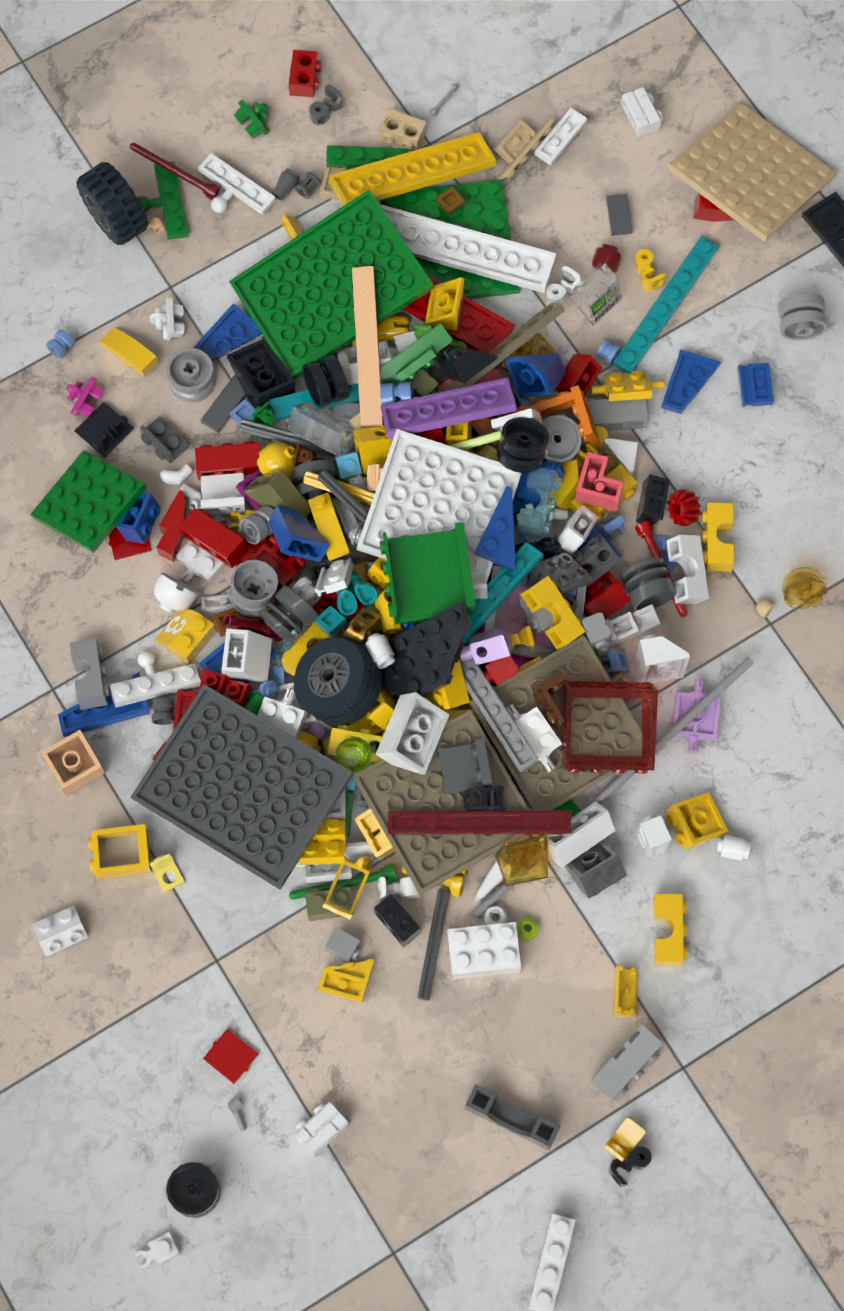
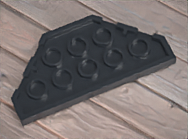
M457 603L389 639L388 642L393 650L395 661L388 667L381 668V687L399 696L416 692L424 698L449 685L453 677L451 673L454 664L458 663L464 646L462 645L465 633L469 632L471 626L465 604Z

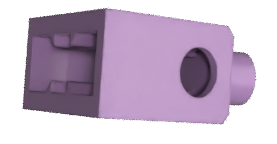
M506 625L472 636L469 645L462 649L461 660L466 661L474 658L476 665L510 656L512 642Z

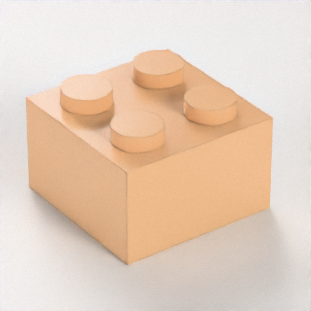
M81 730L41 752L66 796L105 774Z

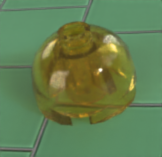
M799 567L790 571L782 583L784 601L792 608V605H800L799 609L813 607L823 600L822 596L824 593L825 595L827 594L826 584L822 575L810 567Z

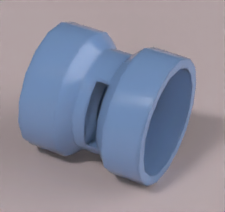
M59 329L55 333V338L49 340L46 347L52 354L62 359L66 355L67 348H71L75 344V340L69 333Z

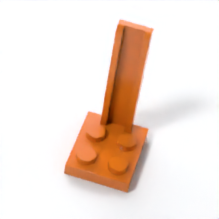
M579 385L570 388L571 392L564 391L552 399L544 398L537 401V404L531 406L524 405L517 408V411L496 416V418H500L527 409H534L540 412L542 418L572 408L575 416L581 422L577 425L585 442L589 441L592 447L601 445L588 400L584 396L583 391L580 390Z

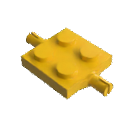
M632 371L626 374L614 372L604 375V385L591 386L592 395L605 394L609 402L652 398V390L664 389V381H651L648 379L646 372Z

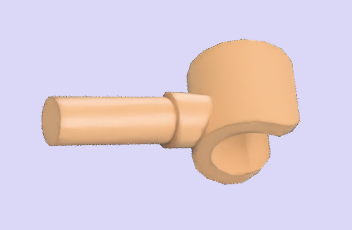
M157 217L153 218L147 229L153 228L155 233L165 230L161 219Z

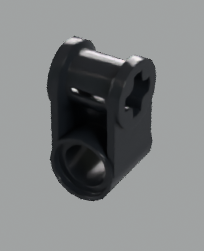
M504 786L470 788L464 792L461 798L462 807L467 811L506 810V807L503 805L502 794L505 791ZM470 794L475 795L478 803L476 805L468 804L466 796Z

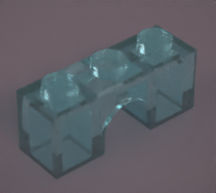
M539 468L529 473L526 485L528 493L539 495L541 502L534 509L521 508L517 531L520 535L543 538L546 536V533H550L552 520H549L550 513L554 512L556 507L554 495L555 491H559L561 478H558L557 471Z

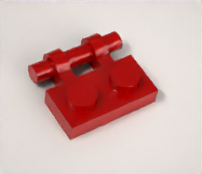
M273 534L268 541L274 546L269 548L266 544H263L250 560H259L270 565L277 574L278 585L282 587L287 585L298 573V570L293 565L296 563L303 568L307 560L285 554L289 557L285 561L278 555L280 548Z

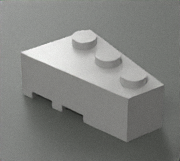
M643 1024L592 1079V1083L611 1101L616 1097L620 1100L629 1090L626 1087L631 1080L636 1082L645 1073L642 1068L647 1063L652 1065L660 1056L657 1052L663 1043Z

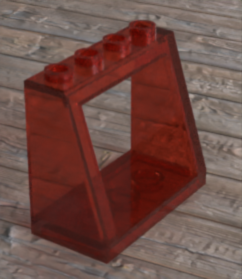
M564 681L562 683L561 715L565 722L561 725V765L564 769H567V772L579 773L581 769H590L592 773H603V770H612L613 773H625L626 770H634L638 774H647L648 770L654 771L658 689L651 682ZM572 697L641 699L642 756L571 755Z

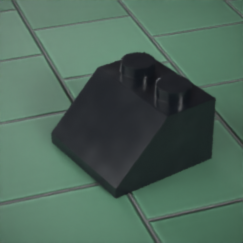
M456 345L445 346L434 357L447 378L463 384L498 359L494 354Z

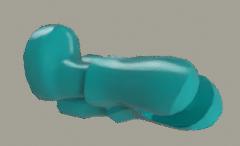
M354 568L348 588L336 591L338 594L337 607L344 615H352L357 610L358 606L354 594L364 605L373 604L377 599L376 589L370 583L364 582Z

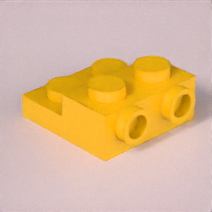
M709 792L675 803L666 810V822L669 826L674 827L677 833L675 836L676 842L679 846H683L685 851L701 846L707 841L724 836V834L726 835L729 832Z
M325 819L299 860V864L345 863L346 820Z

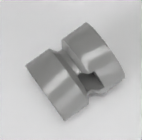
M263 506L240 521V533L248 543L257 544L273 534L268 523L274 512L271 507Z

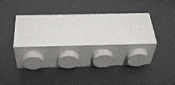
M556 1214L551 1215L527 1311H553L575 1224L574 1219Z

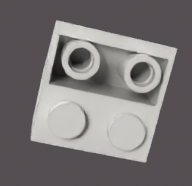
M226 628L222 674L231 680L267 681L272 639L249 630Z

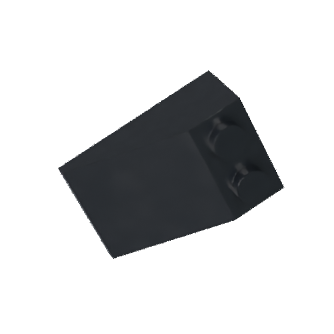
M265 339L227 355V359L241 387L255 409L258 406L262 407L270 399L296 393L295 380Z

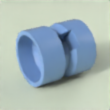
M399 382L398 386H395L393 383L381 384V405L413 399L412 382Z

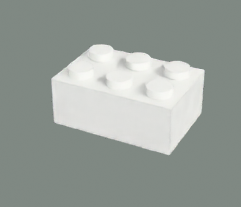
M516 922L447 929L452 980L519 973L521 971Z

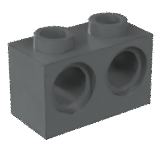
M601 534L589 540L587 545L571 555L572 559L581 567L586 564L583 569L594 578L592 583L621 561Z

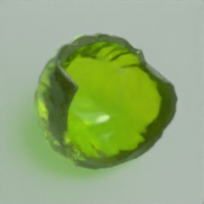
M360 737L346 738L339 742L336 747L335 761L355 774L362 772L368 768L372 759L370 745Z

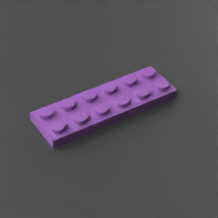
M508 377L380 406L388 439L394 438L396 429L411 434L421 433L423 431L517 411Z

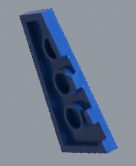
M140 673L132 675L133 678L131 679L141 677ZM110 693V696L106 697L107 705L81 710L79 704L58 714L63 737L70 736L78 730L85 732L150 714L147 700L115 707Z

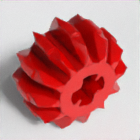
M681 489L670 494V500L667 501L669 505L667 511L670 512L669 518L673 519L674 524L689 526L699 521L698 516L702 514L700 511L702 505L699 504V497L695 496L694 491Z

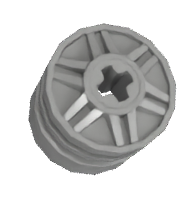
M247 560L238 565L233 572L230 588L231 603L236 611L248 617H260L259 612L262 609L267 612L270 611L266 604L268 602L275 603L276 598L274 595L277 593L278 587L277 574L274 569L266 562L259 560Z

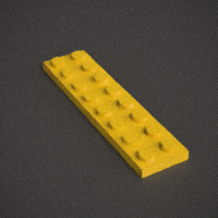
M480 132L329 175V183L341 205L344 206L368 189H370L376 200L379 201L495 167L497 160Z

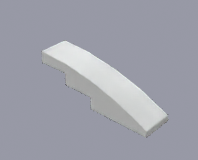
M652 604L634 613L628 612L611 621L609 619L606 620V625H608L611 632V646L662 626Z

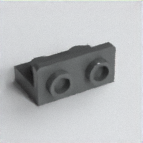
M160 416L149 426L145 427L142 425L140 427V438L147 446L152 445L156 449L154 450L156 455L161 460L166 459L170 464L189 448L188 443Z

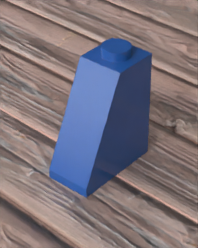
M277 505L268 523L281 553L321 562L330 545L329 542L297 509Z

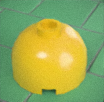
M272 442L258 452L257 464L262 474L265 475L282 470L291 481V472L296 467L293 465L295 448L284 442Z

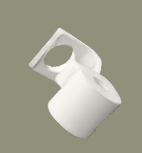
M568 266L562 268V277L569 280L572 284L562 280L560 284L554 283L548 286L546 291V302L548 305L550 303L563 304L566 300V291L569 293L579 291L580 275Z
M385 877L378 879L380 902L390 894L394 897L400 895L401 900L421 897L410 877L402 878L399 883H392V885L386 884Z

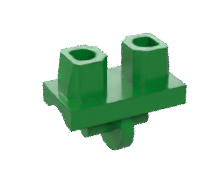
M243 99L238 102L240 108L236 111L234 117L242 125L249 119L253 121L245 128L247 133L253 139L261 133L267 135L270 130L260 118H263L265 121L269 119L267 114L269 106L266 103L259 105L258 102H255L253 104L255 108L253 111Z

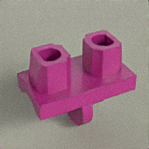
M93 376L90 377L83 391L80 389L83 385L80 381H77L75 385L68 384L66 390L70 393L67 397L69 401L72 402L75 397L78 398L70 412L74 416L79 413L89 417L95 406L85 401L87 395L98 401L104 391L101 386L95 383L97 379Z

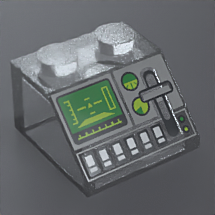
M606 263L596 266L567 293L592 326L623 299L619 280Z

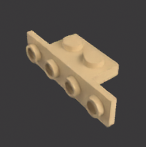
M553 117L544 121L536 132L522 119L513 126L494 149L508 163L496 178L497 180L509 179L516 172L514 168L517 164L521 165L528 158V151L530 149L534 150L540 144L539 138L542 135H547L552 130L551 124L555 121Z

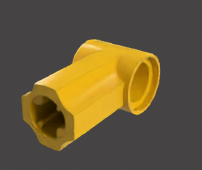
M385 589L377 596L375 607L380 611L383 633L393 635L403 631V624H395L394 617H389L388 604L392 603V598L387 596Z

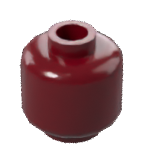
M602 244V247H598L595 250L592 267L597 270L598 275L608 277L609 274H614L618 271L621 261V254L618 252V248Z

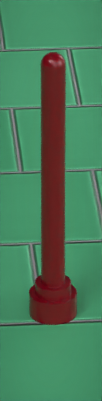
M133 142L130 144L132 151L201 189L206 198L212 200L217 196L220 186L214 182L212 184L209 182L205 183L137 143Z

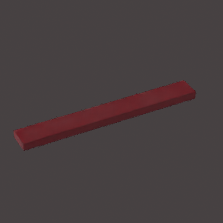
M388 811V835L571 834V811Z

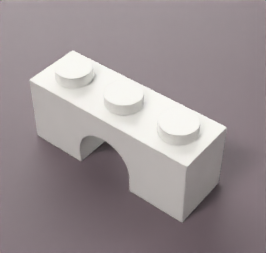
M678 535L666 540L669 562L679 563L684 570V578L673 582L677 591L674 597L675 604H698L708 600L709 590L700 536Z

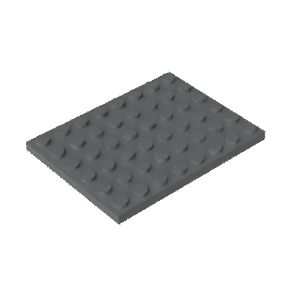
M204 684L130 798L281 890L354 773Z

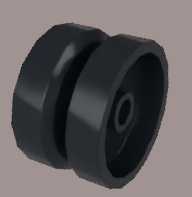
M333 354L321 358L320 364L312 361L303 365L304 381L316 407L321 409L329 406L332 399L340 402L349 398V387L340 362Z
M519 417L507 421L502 427L497 448L499 462L505 468L514 472L530 473L538 470L544 463L549 443L547 428L531 418Z
M189 1162L180 1165L171 1173L167 1180L166 1193L168 1201L178 1213L189 1218H200L208 1215L216 1208L220 1200L221 1187L218 1178L209 1167L201 1163ZM194 1185L197 1186V1192L191 1194L189 1192L190 1187L194 1188Z

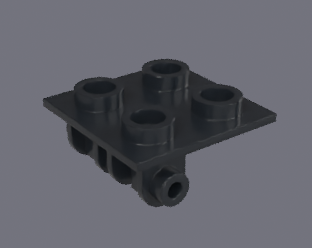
M103 402L74 432L105 458L134 430V427L128 423L129 420L126 416H120Z

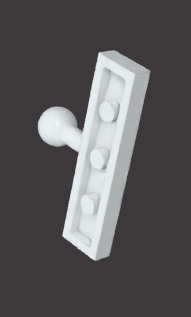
M212 153L198 167L200 173L226 190L221 197L217 196L211 201V208L216 213H222L226 210L227 201L233 195L261 215H264L276 202L275 196Z
M143 651L138 655L137 661L142 668H145L147 675L110 684L109 690L115 707H120L175 693L178 690L183 691L199 687L201 680L195 663L155 673L153 667L155 663L154 655L149 651Z

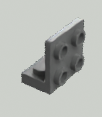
M484 738L476 739L474 744L440 749L438 751L447 795L465 792L470 788H485L492 785Z

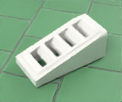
M501 856L497 858L474 898L477 902H480L511 872L512 867Z

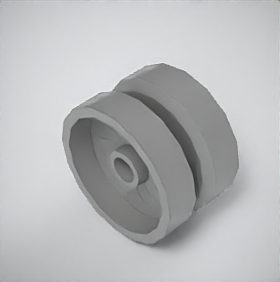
M799 293L782 299L778 304V313L781 319V335L790 340H807L818 337L826 332L828 326L827 318L824 314L826 309L823 297L814 293Z
M195 348L181 349L173 354L166 367L170 389L173 394L181 401L189 403L200 402L207 398L213 392L216 383L213 364L209 356L202 350Z
M563 415L542 417V425L547 428L549 433L548 454L545 455L544 461L565 462L572 459L581 446V434L578 425L571 418Z

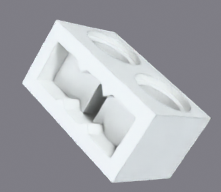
M650 815L642 819L636 835L646 858L648 859L668 851L672 839L662 816L655 817Z

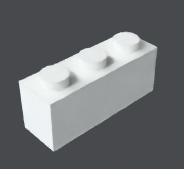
M595 801L571 818V834H547L542 840L549 858L560 867H564L616 830L608 810Z

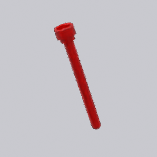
M644 521L636 525L635 531L638 536L645 540L652 557L662 558L652 536L654 528L651 521ZM668 571V574L665 578H670L672 582H674ZM673 598L672 600L679 615L686 617L688 612L685 605L675 604V599Z

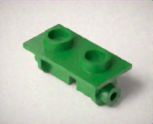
M269 402L265 403L262 407L258 406L254 410L252 421L273 426L275 416L268 409Z

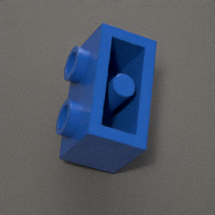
M143 492L116 527L126 541L145 544L148 536L151 534L154 522L160 514L161 507L151 493Z

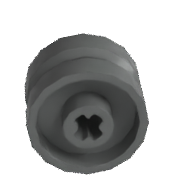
M316 460L293 468L291 472L292 484L308 504L309 499L329 491L305 484L303 480L305 473L310 471L320 474L326 470L334 479L338 480L337 464L327 460ZM329 492L331 499H337L332 492Z

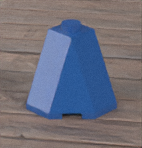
M559 353L517 356L504 359L520 398L552 394L566 374Z

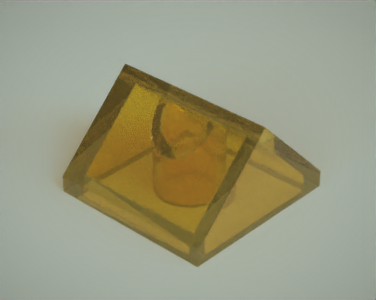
M547 835L504 843L495 854L506 886L548 878Z

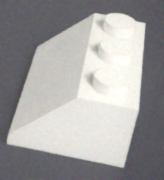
M645 636L639 642L635 657L640 686L683 678L690 659L689 653L663 636Z
M416 692L400 695L376 755L393 766L422 775L425 774L449 714Z

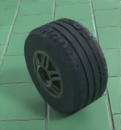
M343 636L328 637L315 643L301 657L294 675L295 697L300 706L318 720L333 726L348 725L365 716L376 703L382 686V671L373 662L367 649L353 639Z

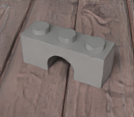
M96 638L70 642L71 658L76 672L90 671L87 677L74 680L77 701L81 710L107 705L106 697L110 696L108 683H104V677H107V670L105 664H102L101 661L102 658H105L103 646L98 645Z

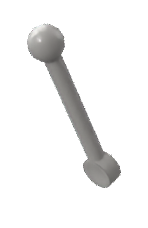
M454 83L450 91L437 106L430 109L429 113L431 116H436L439 108L453 92L457 91L459 87L457 84Z

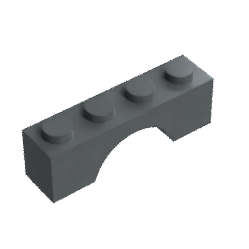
M475 1084L465 1105L466 1110L547 1150H550L561 1127L540 1115L531 1114L515 1107L497 1094Z

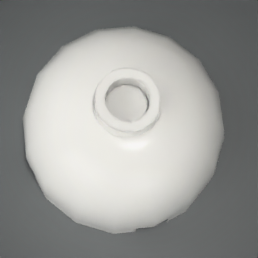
M163 572L160 573L154 585L155 598L161 603L159 607L170 613L172 610H186L194 603L199 594L189 585L179 582L174 577Z

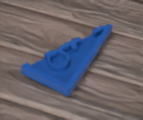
M506 486L474 554L513 572L516 564L512 488Z

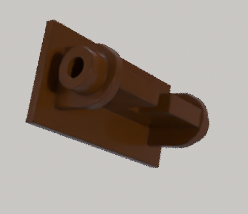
M298 443L293 453V465L295 466L324 459L316 457V453Z

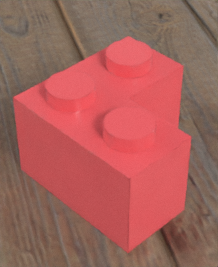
M587 452L576 489L575 501L617 511L624 482L604 477L608 457Z

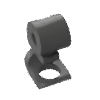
M330 84L324 86L325 95L334 100V102L325 98L323 102H313L309 107L310 119L315 125H323L329 120L330 109L337 111L343 108L342 93Z

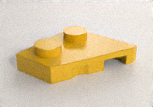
M367 959V961L351 962L341 966L324 967L317 990L362 1004L374 960Z

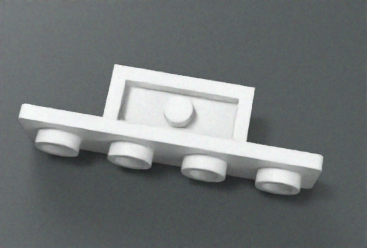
M367 842L346 844L345 859L354 862L360 857L368 855L371 857L370 860H373L372 850ZM298 862L295 868L305 867L307 883L333 881L340 864L300 865ZM344 864L338 880L352 879L350 866Z

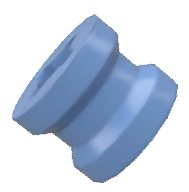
M606 338L599 347L596 357L604 358L608 364L612 365L622 347L611 344V341Z

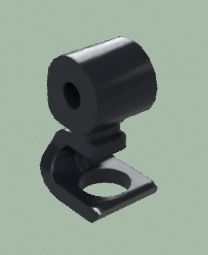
M643 1146L637 1147L629 1153L627 1161H620L618 1158L612 1161L608 1170L618 1186L625 1187L627 1182L616 1169L620 1167L626 1170L627 1173H630L632 1168L638 1170L646 1168L652 1159L650 1151Z

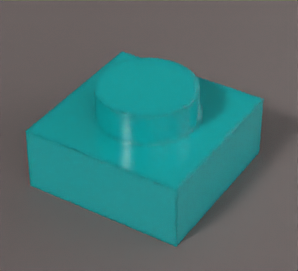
M331 606L314 620L315 624L330 637L347 623L346 618Z

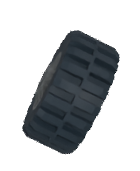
M101 162L78 177L76 187L79 190L78 193L97 225L114 244L124 245L147 229L149 223L144 208L125 178L121 176V173L113 165H110L108 162Z

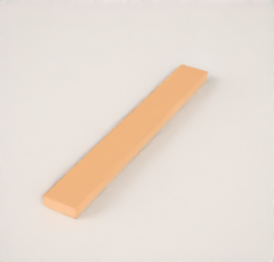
M374 267L352 268L361 428L383 426V416L380 407L382 405Z

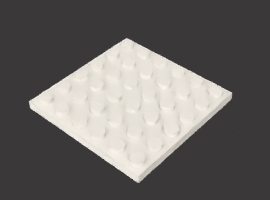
M396 429L356 550L386 559V554L381 555L380 541H384V532L387 534V539L451 531L455 530V523L464 522L472 583L487 584L493 563L474 553L506 486L512 488L513 501L521 473L505 468L500 462Z

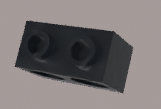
M392 894L374 907L376 917L403 948L421 934L420 926Z

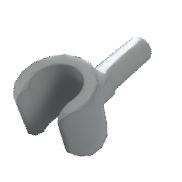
M235 1097L228 1103V1108L236 1118L240 1131H244L246 1127L238 1112L244 1106Z

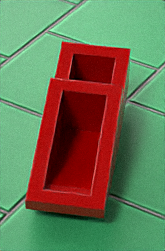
M182 490L178 491L159 524L163 536L156 547L158 555L172 562L175 561L184 538L178 528L187 515L186 499Z

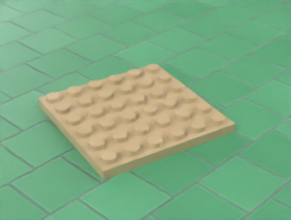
M742 102L738 103L671 161L667 168L764 242L831 182L837 174L836 171Z

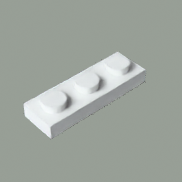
M570 108L535 150V156L552 165L587 123V118Z

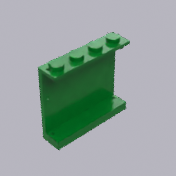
M464 522L455 523V530L391 539H387L386 532L383 533L384 541H380L381 555L386 554L387 560L382 562L384 575H389V582L385 583L387 596L392 598V603L388 604L389 617H394L395 624L425 621L457 603L465 604L468 615L476 614Z

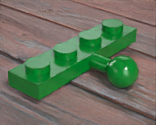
M327 145L326 167L353 169L408 153L409 149Z
M154 164L159 198L148 199L145 196H139L140 204L145 212L150 207L161 206L168 240L188 237V230L178 178L173 173Z

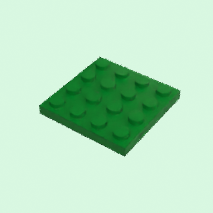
M83 450L30 515L36 521L94 553L146 490L147 486L144 482Z

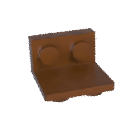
M563 671L543 681L533 689L535 692L533 694L535 702L538 706H543L546 712L544 717L550 726L553 725L554 728L559 727L565 722L550 696L563 687L562 683L567 679Z

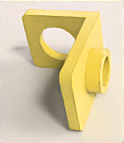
M170 853L161 855L150 863L164 892L184 883ZM168 871L176 874V880L171 884L163 881V875Z

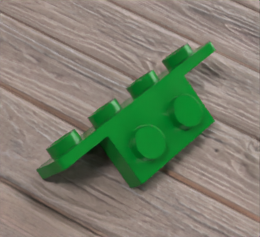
M438 324L380 368L381 384H396L398 381L401 380L402 382L405 379L410 381L418 374L416 371L422 366L427 368L435 362L434 357H436V353L453 341L443 325Z

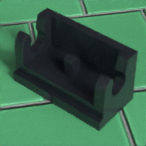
M649 474L643 481L636 516L637 522L642 523L648 519L654 525L659 520H663L670 484L669 479Z

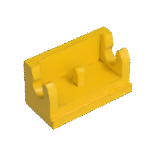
M616 966L613 1016L636 1017L638 971L635 967L624 969L623 966Z

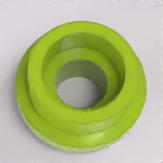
M522 918L516 925L517 935L526 941L534 939L539 931L537 922L532 918ZM525 925L531 926L532 930L530 932H525L523 930V927Z

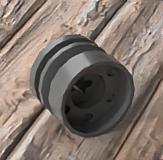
M660 557L640 561L621 573L620 578L625 584V590L632 591L629 594V599L635 611L651 604L654 608H657L676 596L677 591L672 580L665 578L668 570L664 567L665 563Z
M283 585L274 595L280 605L277 607L268 602L266 605L273 613L269 614L262 609L259 614L272 631L279 637L294 644L297 638L291 633L292 630L301 636L303 632L298 624L301 622L306 626H310L319 615L299 595L286 585Z

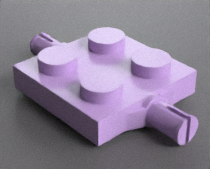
M696 679L695 691L676 692L673 726L707 695L703 693L705 680L701 679L700 681V679ZM717 697L676 735V737H684L689 740V753H692V750L694 754L698 753V741L716 742L721 697Z

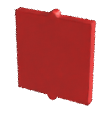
M116 526L109 534L110 541L108 544L112 548L114 560L151 552L148 538L145 544L126 541Z
M227 1029L217 1042H213V1047L204 1056L203 1060L235 1084L244 1072L249 1071L248 1067L259 1054Z

